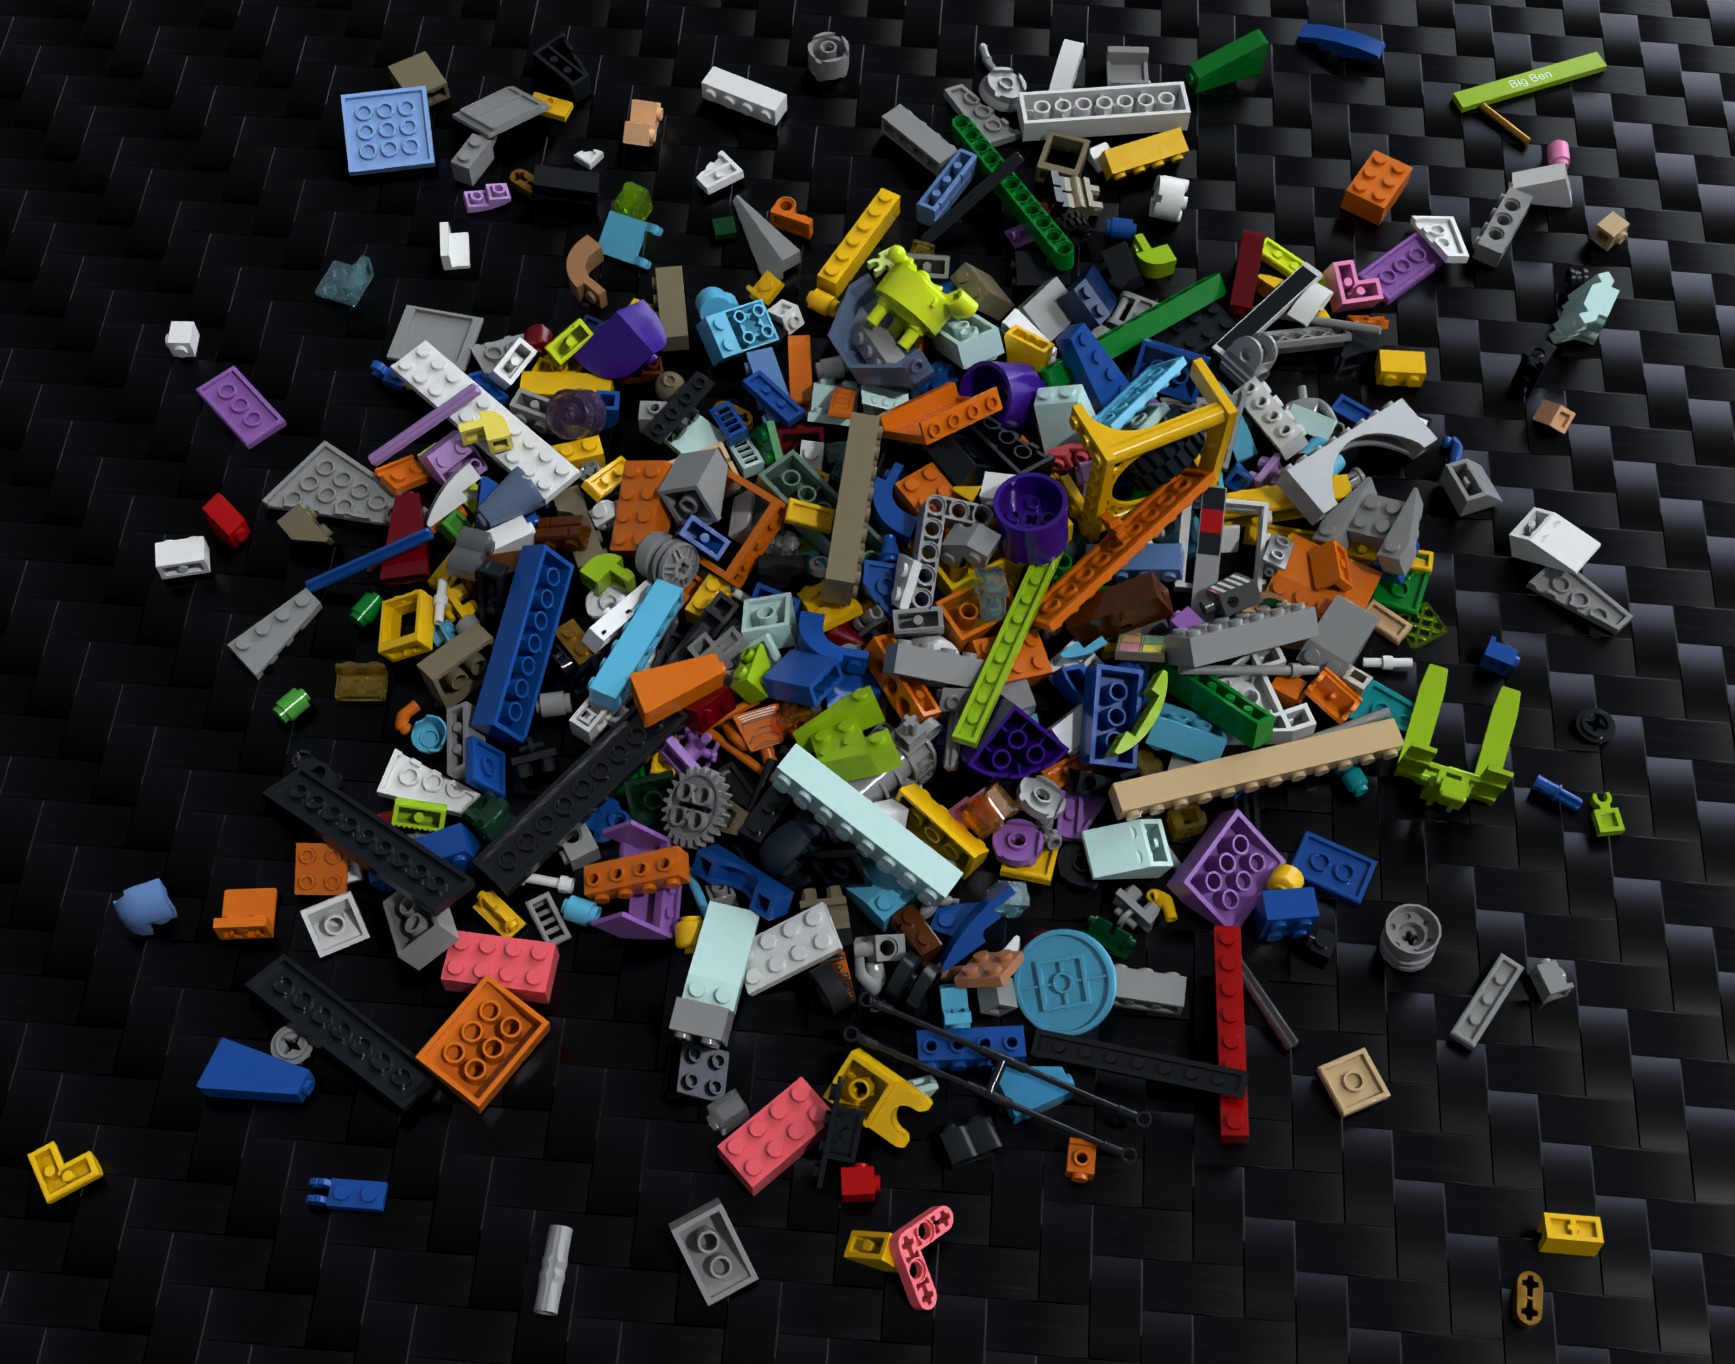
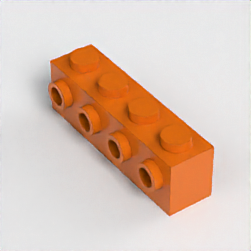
M678 845L584 866V895L596 902V904H606L610 900L617 898L630 899L633 895L640 893L653 894L663 888L677 889L682 884L690 883L689 854Z

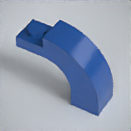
M895 462L891 470H886L883 479L876 477L870 506L871 514L876 526L883 535H894L898 545L908 548L916 532L918 518L904 512L894 502L892 495L894 485L900 481L904 465Z
M800 611L797 631L799 651L838 658L843 672L865 675L869 651L835 645L827 639L823 631L825 614Z

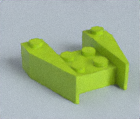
M870 685L846 695L792 732L800 747L809 754L815 752L818 761L846 782L879 776L903 766L888 728L875 732L868 737L864 736L863 730L886 721Z

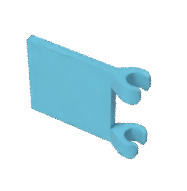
M610 210L598 243L602 246L604 255L649 270L651 262L643 257H639V251L646 232L661 237L663 229L658 225Z

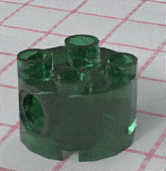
M487 790L462 812V818L475 835L479 834L483 838L481 841L486 846L517 817L509 813L510 805L502 797L497 799L490 790Z

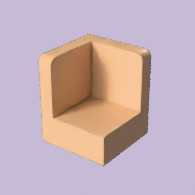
M1543 399L1533 420L1565 434L1576 413L1560 404Z

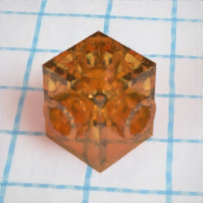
M787 702L782 708L776 710L779 718L776 723L782 734L787 733L793 740L795 737L792 732L815 717L810 706Z

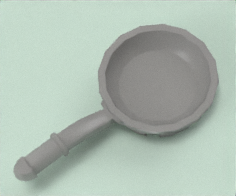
M981 43L978 50L981 53L982 62L990 73L981 80L978 86L979 95L988 106L999 112H1016L1018 92L1026 91V81L1019 73L1017 75L1014 74L1011 68L996 67L988 52V46L985 43Z

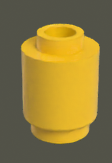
M818 288L814 291L811 290L806 298L807 307L825 317L830 316L833 318L840 306V301L836 300L835 296Z

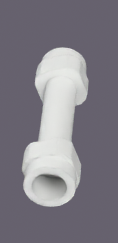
M533 873L521 885L524 886L527 882L557 888L559 893L571 894L574 889L575 879L561 875L560 878Z

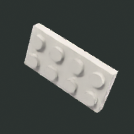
M824 902L755 936L744 978L749 995L754 996L843 951L829 910Z

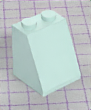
M1082 384L1038 388L1034 409L1044 453L1058 446L1080 442L1076 435L1077 432L1073 431L1069 424L1072 406L1081 403L1091 418L1096 416Z

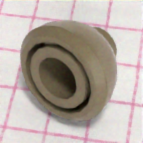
M666 371L657 377L654 391L661 400L669 402L684 386L685 381L678 373Z

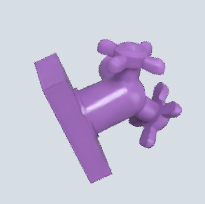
M685 727L684 733L678 734L677 739L681 740L687 737L689 743L682 747L674 736H671L665 741V746L658 753L678 775L679 773L686 774L687 768L694 770L695 766L700 767L696 762L700 757L707 759L704 767L707 768L710 767L711 763L716 762L720 743L716 741L712 749L705 748L712 740V735L705 733L698 739L699 732Z

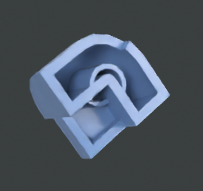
M159 878L128 888L123 891L124 896L113 901L115 911L126 928L134 934L142 936L154 934L152 925L164 924L170 919L178 917L176 908L168 898L167 890Z

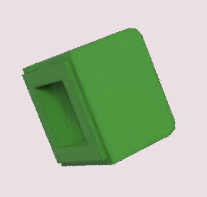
M456 508L439 522L435 528L450 543H454L462 527H471L472 524Z

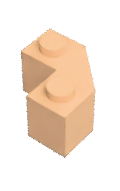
M632 99L630 121H625L623 143L647 147L652 146L653 142L655 143L659 120L661 121L663 118L661 103Z

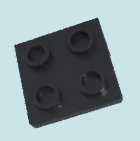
M684 1039L669 1046L661 1099L672 1101L685 1095L719 1105L724 1103L729 1052Z

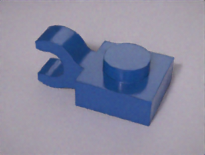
M374 360L370 366V369L374 370L372 376L381 378L384 386L404 392L406 389L403 386L404 382L392 372L391 366L394 363L388 368L382 362Z

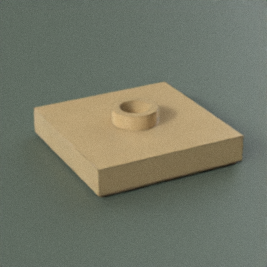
M1365 1047L1321 1065L1316 1069L1341 1118L1386 1100L1391 1096Z

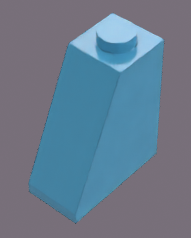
M1029 1066L1075 1086L1069 1073L1065 1074L1062 1067ZM1006 1067L997 1088L998 1093L1038 1113L1072 1099L1073 1093L1028 1073H1020L1009 1067ZM1006 1108L1013 1124L1030 1118V1116L1012 1108Z

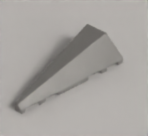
M737 195L732 201L733 206H735L739 222L742 224L752 255L755 257L759 273L763 276L768 270L779 280L782 279L784 271L801 262L800 250Z

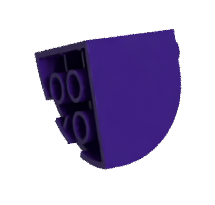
M643 299L616 311L576 352L574 357L585 369L597 376L611 379L622 378L632 374L645 364L648 366L652 365L659 358L657 354L666 346L667 336L658 316Z
M1000 694L977 748L962 745L961 757L967 765L982 774L991 777L1018 779L1029 777L1030 774L1042 769H1048L1058 762L1070 749L1018 706Z

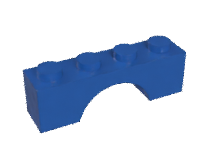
M719 844L697 850L691 870L692 873L710 884H723L740 890L751 901L749 909L767 921L787 915L794 891Z

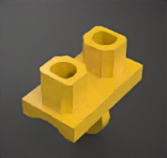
M460 583L450 588L447 584L448 607L444 612V620L448 619L450 622H454L456 620L455 614L459 620L468 615L477 616L479 614V606L473 599L463 605L461 604L462 600L469 597L464 585Z

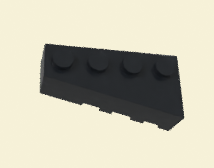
M987 416L956 431V434L969 436L997 468L995 473L1018 475L1033 472L1051 475L1056 457L1050 453L1045 455L1038 450L1039 446L1032 442L1028 444L1021 440L1018 433L1002 428V423L991 416Z

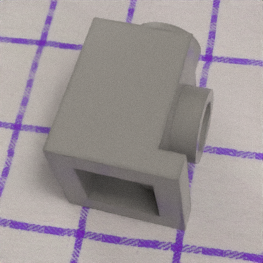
M1550 958L1537 962L1535 964L1536 967L1529 974L1542 1003L1565 997L1574 988L1572 982H1566L1565 971L1559 967L1556 960L1551 961Z

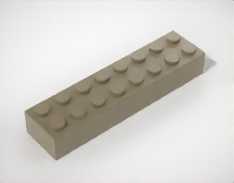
M852 412L821 597L823 602L850 606L851 598L857 597L868 531L867 526L871 511L870 506L877 472V461L880 452V441L883 432V426H879L880 416Z

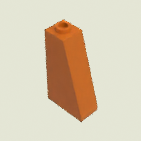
M716 653L629 674V689L644 728L661 721L723 687V677L727 674L726 667L723 661H719Z

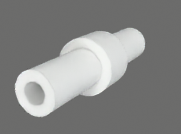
M444 578L438 579L437 593L433 598V607H435L433 623L436 625L443 624L444 612L448 607V596L446 595L448 580Z
M1382 655V658H1362V667H1381L1382 670H1393V668H1412L1413 666L1412 658H1393L1390 655Z

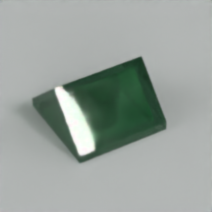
M673 770L630 779L624 783L625 795L632 820L646 827L663 823L661 819L666 816V812L661 811V809L667 806L663 798H669L670 796L667 788H674L672 782L675 780Z

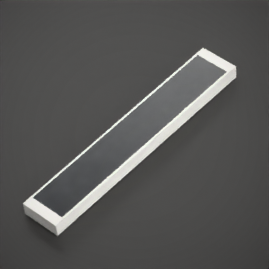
M1307 262L1302 264L1212 347V352L1222 358L1225 351L1236 339L1243 336H1251L1257 332H1264L1299 299L1310 285L1322 279V273Z

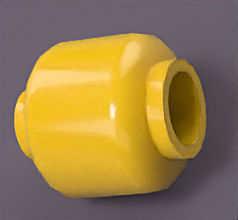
M1280 864L1272 871L1266 887L1267 890L1302 888L1304 877L1296 867L1289 864Z
M701 916L681 917V921L675 924V946L685 950L686 955H693L704 921L701 919Z

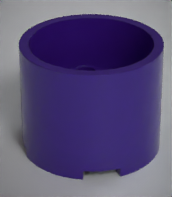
M980 361L972 365L965 372L960 382L958 394L959 396L974 397L988 389L997 387L1003 409L989 416L1002 423V428L1018 432L1020 430H1029L1037 420L1034 409L1038 388L1046 386L1045 382L1041 381L1039 375L1034 370L1035 367L1030 364Z
M1022 473L1004 481L997 489L993 499L995 532L1001 535L998 544L1000 553L1015 564L1021 562L1041 566L1052 562L1063 553L1068 540V499L1065 489L1057 480L1041 473Z

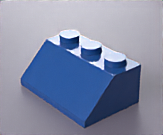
M1145 338L1142 342L1130 383L1148 366L1184 356L1187 365L1180 370L1181 374L1171 379L1169 385L1158 391V393L1195 404L1199 389L1189 376L1192 362L1202 357L1208 366L1211 357Z

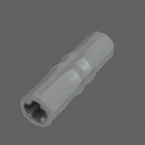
M563 1225L549 1226L533 1310L537 1314L556 1316L558 1314L573 1232L570 1227Z

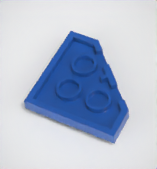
M864 559L861 571V587L876 605L882 608L885 616L893 624L892 610L899 609L892 604L891 599L897 564ZM919 573V579L922 582L926 583V576L922 573ZM915 596L916 604L923 606L922 599ZM904 637V639H912V638H913V637Z

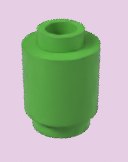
M292 688L275 703L276 706L272 710L286 724L288 721L295 720L310 707L308 701L311 698L303 689L297 690Z

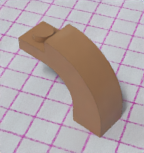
M587 234L573 246L568 254L566 262L570 289L578 301L587 298L591 304H596L602 309L608 304L606 290L588 275L596 266L604 261L603 249L599 243Z

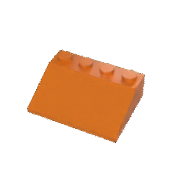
M1294 534L1291 539L1294 542V546L1285 570L1279 569L1276 575L1272 576L1265 591L1276 593L1288 602H1291V604L1304 602L1305 606L1315 607L1317 622L1320 621L1337 594L1366 610L1383 572L1348 558L1353 589L1344 592L1334 584L1318 591L1315 589L1309 551L1320 545Z
M486 974L415 1058L455 1095L480 1114L550 1031V1022L490 975Z

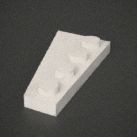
M396 748L376 791L378 796L393 800L396 797L447 804L446 814L469 820L474 819L482 800L481 794L455 780L444 777L442 773L435 769L431 770L422 765L420 761L405 756L403 752Z

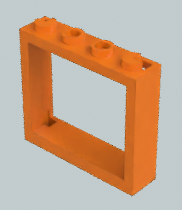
M728 469L724 494L734 481L770 503L726 571L699 555V564L740 589L758 563V555L764 554L783 525L787 505Z

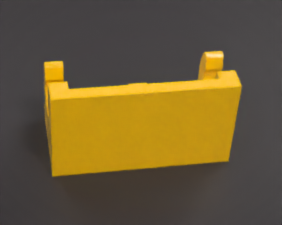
M1544 1212L1543 1218L1538 1225L1537 1232L1542 1233V1238L1538 1244L1539 1252L1595 1257L1604 1244L1600 1217Z

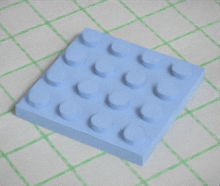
M426 86L341 95L350 176L436 167Z

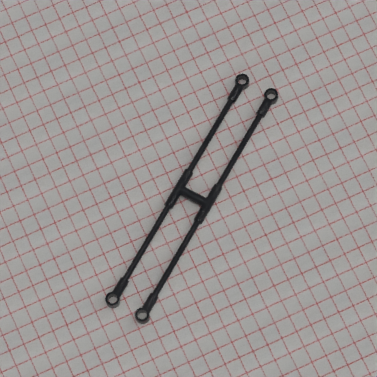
M865 991L860 994L859 1003L864 1009L873 1008L887 1015L892 1014L979 1052V1055L995 1061L996 1064L986 1087L970 1080L960 1079L880 1044L878 1040L860 1033L855 1026H848L844 1030L843 1035L848 1043H858L872 1050L882 1051L962 1086L964 1090L1007 1109L1012 1108L1101 1147V1150L1121 1158L1124 1164L1131 1165L1137 1160V1152L1132 1147L1124 1148L1107 1140L1102 1141L1015 1103L1013 1099L996 1092L1006 1067H1009L1023 1074L1028 1073L1111 1109L1117 1115L1135 1122L1137 1127L1141 1129H1146L1150 1126L1152 1122L1150 1113L1146 1111L1138 1112L1121 1104L1116 1105L1033 1069L1025 1062L985 1045L980 1046L893 1008V1005L875 998L871 992ZM865 996H870L872 1002L866 1005L862 1002V999ZM851 1030L857 1033L854 1039L847 1038V1033ZM1139 1116H1147L1148 1123L1146 1125L1140 1124L1138 1121ZM1126 1151H1131L1134 1154L1132 1161H1127L1124 1158Z

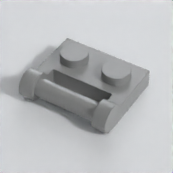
M1122 291L1119 296L1118 305L1112 316L1107 318L1104 326L1111 330L1124 323L1119 319L1129 304L1133 306L1124 322L1158 304V302L1129 291Z

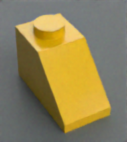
M852 1230L843 1257L885 1272L898 1273L889 1248V1240L892 1233Z

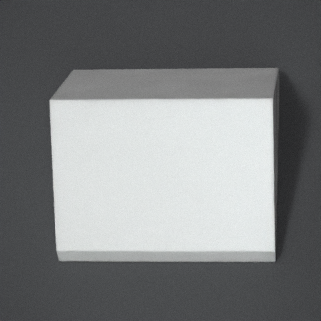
M351 891L300 911L320 958L370 938L358 904Z

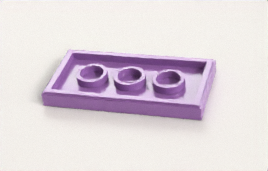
M1416 231L1359 272L1357 277L1358 280L1379 278L1384 297L1381 301L1389 305L1445 262Z
M234 365L196 389L197 394L248 450L287 425L281 415Z

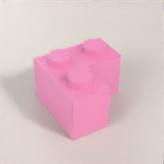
M1354 260L1333 262L1323 271L1327 289L1334 292L1330 298L1333 313L1373 308L1384 299L1379 278L1358 280Z

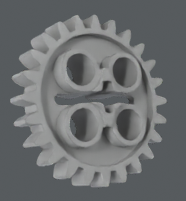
M695 766L694 770L687 768L686 774L679 773L680 781H672L674 788H667L670 796L669 798H663L667 806L661 809V811L666 812V816L661 821L667 823L663 830L669 832L667 837L673 839L674 844L680 845L683 848L698 850L699 846L706 848L707 842L714 843L713 835L721 836L719 828L720 826L726 828L727 825L723 820L731 816L726 813V810L732 807V804L727 803L732 794L726 792L730 786L724 783L726 778L720 776L719 772L704 766L702 768ZM685 802L705 807L712 811L711 813H705L683 807L681 804Z

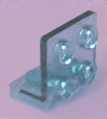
M361 255L357 263L353 265L336 260L333 261L316 288V295L355 307L374 276L370 258Z

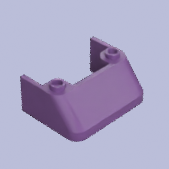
M634 820L602 829L603 835L620 843V858L677 846V844L673 843L672 839ZM682 885L677 889H659L653 894H635L630 898L628 913L622 911L593 920L592 926L623 939L667 940L675 937V924L679 922Z

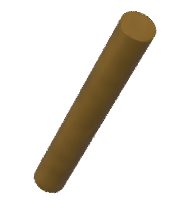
M1483 103L1479 107L1481 112L1525 146L1531 142V138L1487 104Z

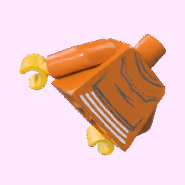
M774 699V704L732 717V722L729 719L718 725V728L741 751H747L749 755L760 752L764 765L768 758L778 761L774 747L784 743L792 725L789 702L779 703L777 699Z

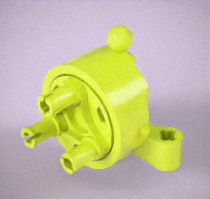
M895 245L888 252L890 261L895 264L875 288L874 292L879 299L865 320L872 326L877 327L888 312L891 313L893 322L887 330L894 340L898 338L903 330L906 331L900 340L897 341V344L908 352L919 336L922 337L925 334L935 338L951 316L955 320L968 319L973 316L978 309V303L963 289H958L948 294L943 293V287L931 282L926 271L918 270L917 272V265L913 263L914 259L906 255V251L902 246Z

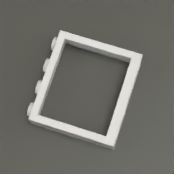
M1198 496L1189 507L1180 513L1177 543L1182 544L1184 551L1183 580L1174 581L1173 592L1192 593L1193 583H1185L1191 510L1192 508L1200 509L1201 496ZM1226 498L1225 512L1258 515L1253 579L1256 580L1259 591L1264 592L1267 579H1263L1265 562L1262 559L1265 554V547L1268 546L1271 538V533H1267V524L1272 522V510H1269V502Z

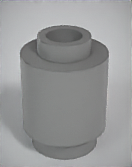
M564 691L541 693L540 699H537L536 703L537 714L541 713L542 718L565 716L566 713L572 712L570 693H564Z

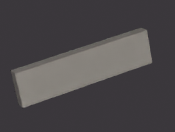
M1501 953L1448 1036L1472 1051L1524 967Z

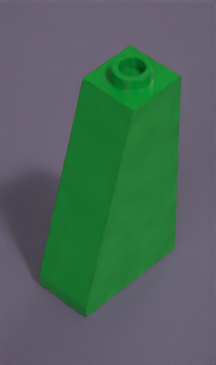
M1257 29L1189 65L1188 74L1186 75L1188 85L1193 88L1195 93H1199L1261 74L1269 42L1260 29Z

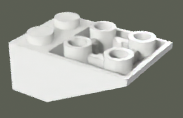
M1536 507L1509 534L1512 557L1575 575L1601 546V543L1557 513Z

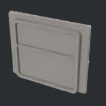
M509 86L461 108L460 111L452 114L453 119L485 137L492 138L549 110L550 105L514 86Z
M406 305L386 356L387 360L399 361L426 340L465 373L472 355L470 348L476 344L484 319Z

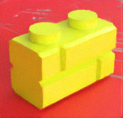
M578 318L554 338L553 341L548 343L544 349L558 365H562L594 334L582 319Z

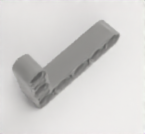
M935 494L929 496L920 505L912 558L922 563L920 573L926 576L927 582H922L918 577L909 609L929 608L932 605L944 525L953 527L955 523H962L964 527H971L973 523H980L988 526L993 519V513L989 507ZM929 504H933L936 507L937 513L930 510ZM952 509L959 512L960 518L953 515ZM975 514L982 517L983 523L976 520ZM925 527H930L933 530L934 536L928 535ZM922 550H926L930 554V559H926L922 555ZM915 596L922 599L923 606L916 604Z

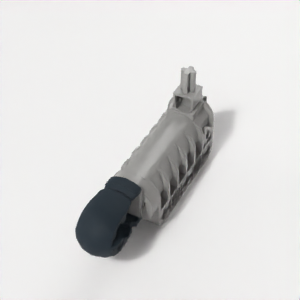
M906 714L903 720L900 721L899 727L890 731L903 766L879 776L849 781L847 783L873 803L891 798L895 800L902 786L916 783L920 787L933 776L937 769L936 751L930 741L939 734L942 726L933 717L928 718L920 725L914 714L911 717ZM807 808L805 810L801 809L796 814L795 820H789L780 826L762 843L759 848L760 862L765 870L775 877L787 878L809 861L807 857L809 851L821 849L827 842L832 847H835L840 842L845 847L851 846L852 843L838 838L833 828L829 825L824 826L814 818L815 814Z

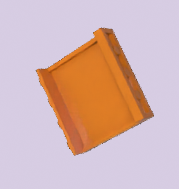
M948 382L877 416H880L879 426H883L882 438L929 445L1003 408L997 387L988 389L974 397L959 396L955 382Z

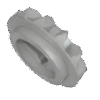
M289 1025L282 1027L275 1033L270 1046L274 1057L300 1065L306 1058L311 1057L312 1049L315 1048L312 1043ZM298 1040L297 1044L300 1051L292 1049L288 1052L290 1048L285 1041L295 1043Z

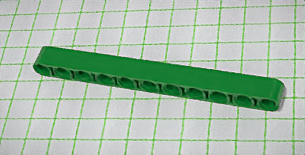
M959 115L953 118L952 133L954 142L960 149L967 150L978 156V172L985 179L1004 162V159L968 116ZM1012 172L993 189L994 192L1055 268L1060 271L1072 269L1074 266L1073 244L1017 175Z
M1220 272L1204 277L1096 339L1111 359L1143 342L1145 338L1156 335L1226 295L1228 292ZM1063 357L1037 371L1041 381L1045 382L1046 387L1065 386L1073 382L1072 378H1074L1070 367L1066 366Z

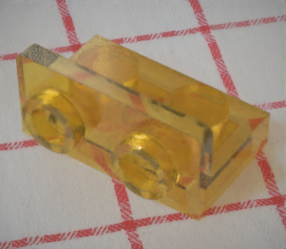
M348 661L335 664L337 680L334 697L336 701H386L389 675L383 663H354Z

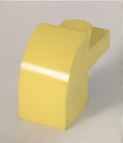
M479 411L480 419L458 425L464 446L487 440L491 454L514 449L507 422L504 417L496 412Z

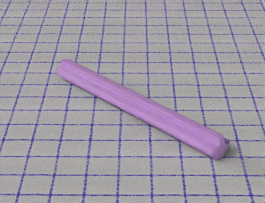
M472 383L371 453L368 456L370 463L378 466L481 395L480 387Z

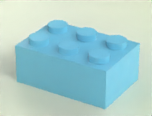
M1165 702L1156 722L1145 735V743L1155 750L1165 749L1171 751L1173 755L1179 758L1189 757L1195 759L1197 763L1221 758L1228 741L1226 731L1203 715Z

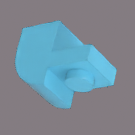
M955 983L938 985L943 1029L971 1028L972 1018L968 1007L967 988H956Z

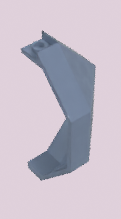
M869 273L848 286L828 337L858 384L917 390L936 378L935 371L921 348L916 349L912 345L909 351L906 352L900 347L906 357L895 364H867L853 343V336L857 331L859 323H868L865 318L876 306L879 299L874 292L877 286ZM888 312L879 324H884L887 329L893 322L892 314ZM904 330L901 332V334H900V335L898 336V338L895 340L896 343H897V341H899L900 338L904 335V333H905Z

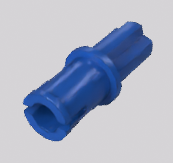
M1540 774L1531 787L1549 797L1551 802L1556 800L1574 811H1577L1583 803L1581 798L1563 789L1562 784L1559 786Z

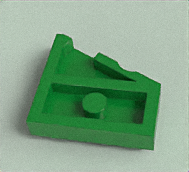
M774 420L766 421L749 432V438L762 456L766 468L783 457Z

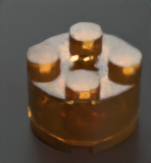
M997 781L986 787L985 791L980 795L977 794L959 813L966 824L981 840H984L991 833L994 834L1005 825L1003 821L1007 817H1013L1020 810L1016 802Z

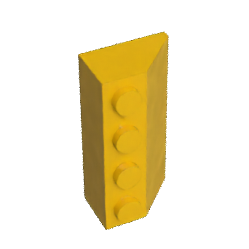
M916 783L902 786L899 789L895 800L909 809L906 827L943 858L953 860L957 868L963 872L961 877L965 880L985 861L990 851L981 839L975 838L962 822L955 820L943 805H939L934 801L924 788H920Z

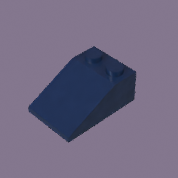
M1093 264L1057 298L1074 324L1085 323L1090 331L1100 326L1111 315L1119 300Z

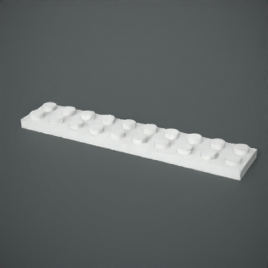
M426 340L391 366L392 372L435 409L470 384H477ZM480 387L481 395L446 418L458 428L459 424L480 419L479 411H493L504 417L510 431L514 449L491 454L487 440L475 444L509 473L515 467H520L525 472L522 477L532 480L542 495L545 504H548L581 477L580 471L482 387Z

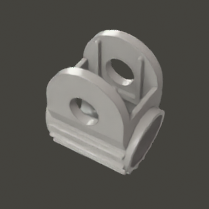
M1263 332L1236 339L1223 354L1219 366L1220 370L1239 387L1254 376L1262 383L1269 376V370L1277 359L1278 347L1276 341L1272 336ZM1261 345H1263L1266 349V354L1264 357Z

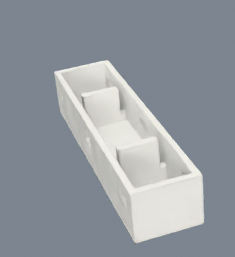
M647 579L628 596H620L614 603L615 607L612 609L607 607L600 614V619L588 629L581 641L595 654L622 632L627 621H631L635 607L638 603L641 604L643 602L647 588L653 586V583Z

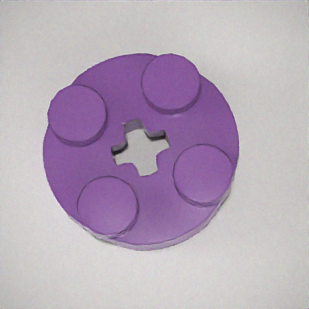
M1010 819L1000 828L998 826L993 833L992 848L997 861L1002 864L1030 867L1036 863L1043 851V834L1035 828V824L1031 821ZM1016 839H1020L1023 845L1016 846L1012 843H1014Z

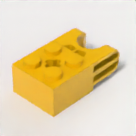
M860 1048L850 1052L832 1083L837 1084L838 1076L844 1077L839 1103L866 1108L863 1126L870 1128L888 1142L900 1148L906 1147L910 1141L908 1131L898 1122V1108L900 1106H909L916 1111L923 1112L929 1110L933 1104L932 1099ZM860 1083H864L866 1085V1092L863 1093L861 1091V1088L863 1086H861ZM831 1084L823 1096L826 1100L829 1098Z

